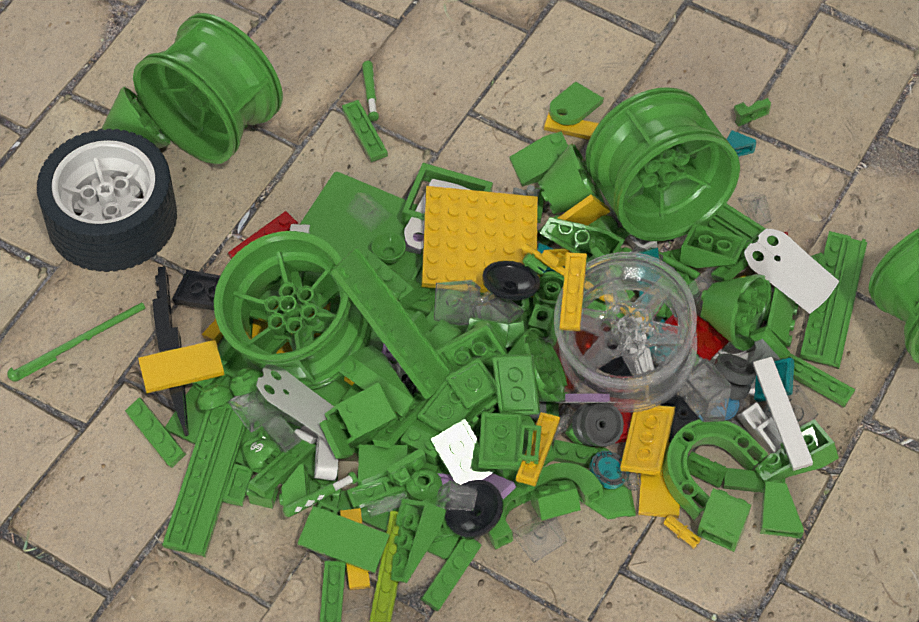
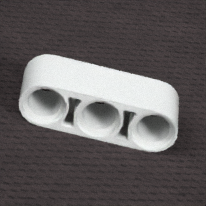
M318 435L314 478L335 481L338 459L335 458L328 441Z

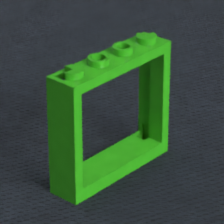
M422 163L402 210L401 224L407 225L411 217L424 220L423 213L411 210L423 181L441 180L470 190L492 192L493 182Z

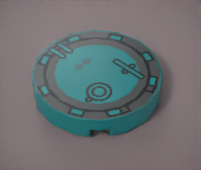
M611 451L597 453L589 464V471L607 489L621 487L628 479L629 472L621 471L620 469L622 457Z

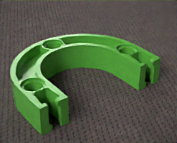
M716 418L693 421L677 432L666 449L662 467L665 484L672 497L693 520L698 518L702 511H705L709 496L693 480L689 473L687 457L690 450L706 444L719 446L727 450L746 470H753L768 455L750 434L729 421ZM683 437L688 438L690 442L685 441ZM738 443L743 444L745 448L739 446ZM683 489L687 490L690 493V495L685 494L683 492ZM693 500H695L703 508H699Z

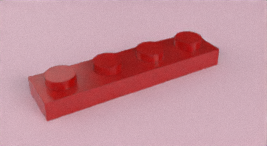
M285 211L230 250L228 256L232 259L242 248L260 237L276 232L290 231L291 224H298V222Z

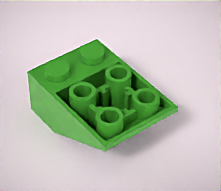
M380 382L338 403L325 413L327 420H337L350 448L357 447L397 418Z
M713 488L703 513L697 536L735 552L744 533L751 504L747 503L744 499L730 496L723 490Z

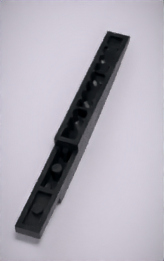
M165 266L158 267V275H155V280L159 290L156 291L157 299H152L159 352L182 348V340L178 327L173 328L169 276ZM184 384L169 388V392L185 436H189Z

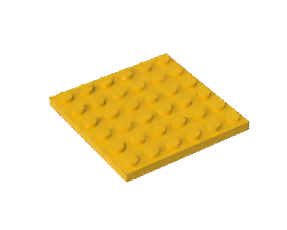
M426 186L421 287L491 293L482 281L483 271L488 265L498 261H515L524 264L522 260L527 253L522 250L523 246L528 244L537 250L538 197Z

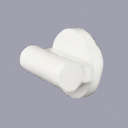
M303 426L301 429L297 428L294 432V436L310 444H314L318 438V434L307 426Z

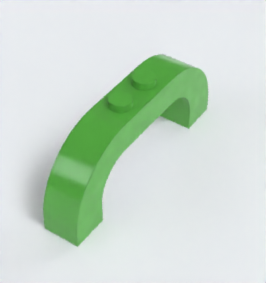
M555 463L543 467L536 487L518 482L515 479L514 484L516 488L503 499V512L499 522L488 532L493 547L496 550L514 541L512 530L506 522V518L514 508L531 500L533 490H537L541 486L556 485L560 481L572 480L577 487L582 501L585 505H588L603 497V486L588 469L572 463Z

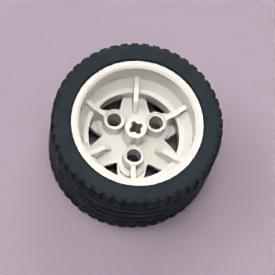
M120 129L91 130L88 133L84 132L81 135H76L72 139L66 140L65 143L59 145V148L53 150V153L43 163L44 165L38 174L36 187L38 201L53 246L69 262L76 266L79 265L81 268L99 272L126 270L129 267L133 268L135 265L148 261L150 257H154L170 240L177 220V206L170 170L163 153L154 143H150V140L126 130L120 131ZM141 193H143V199L137 198ZM74 212H79L82 214L78 216Z

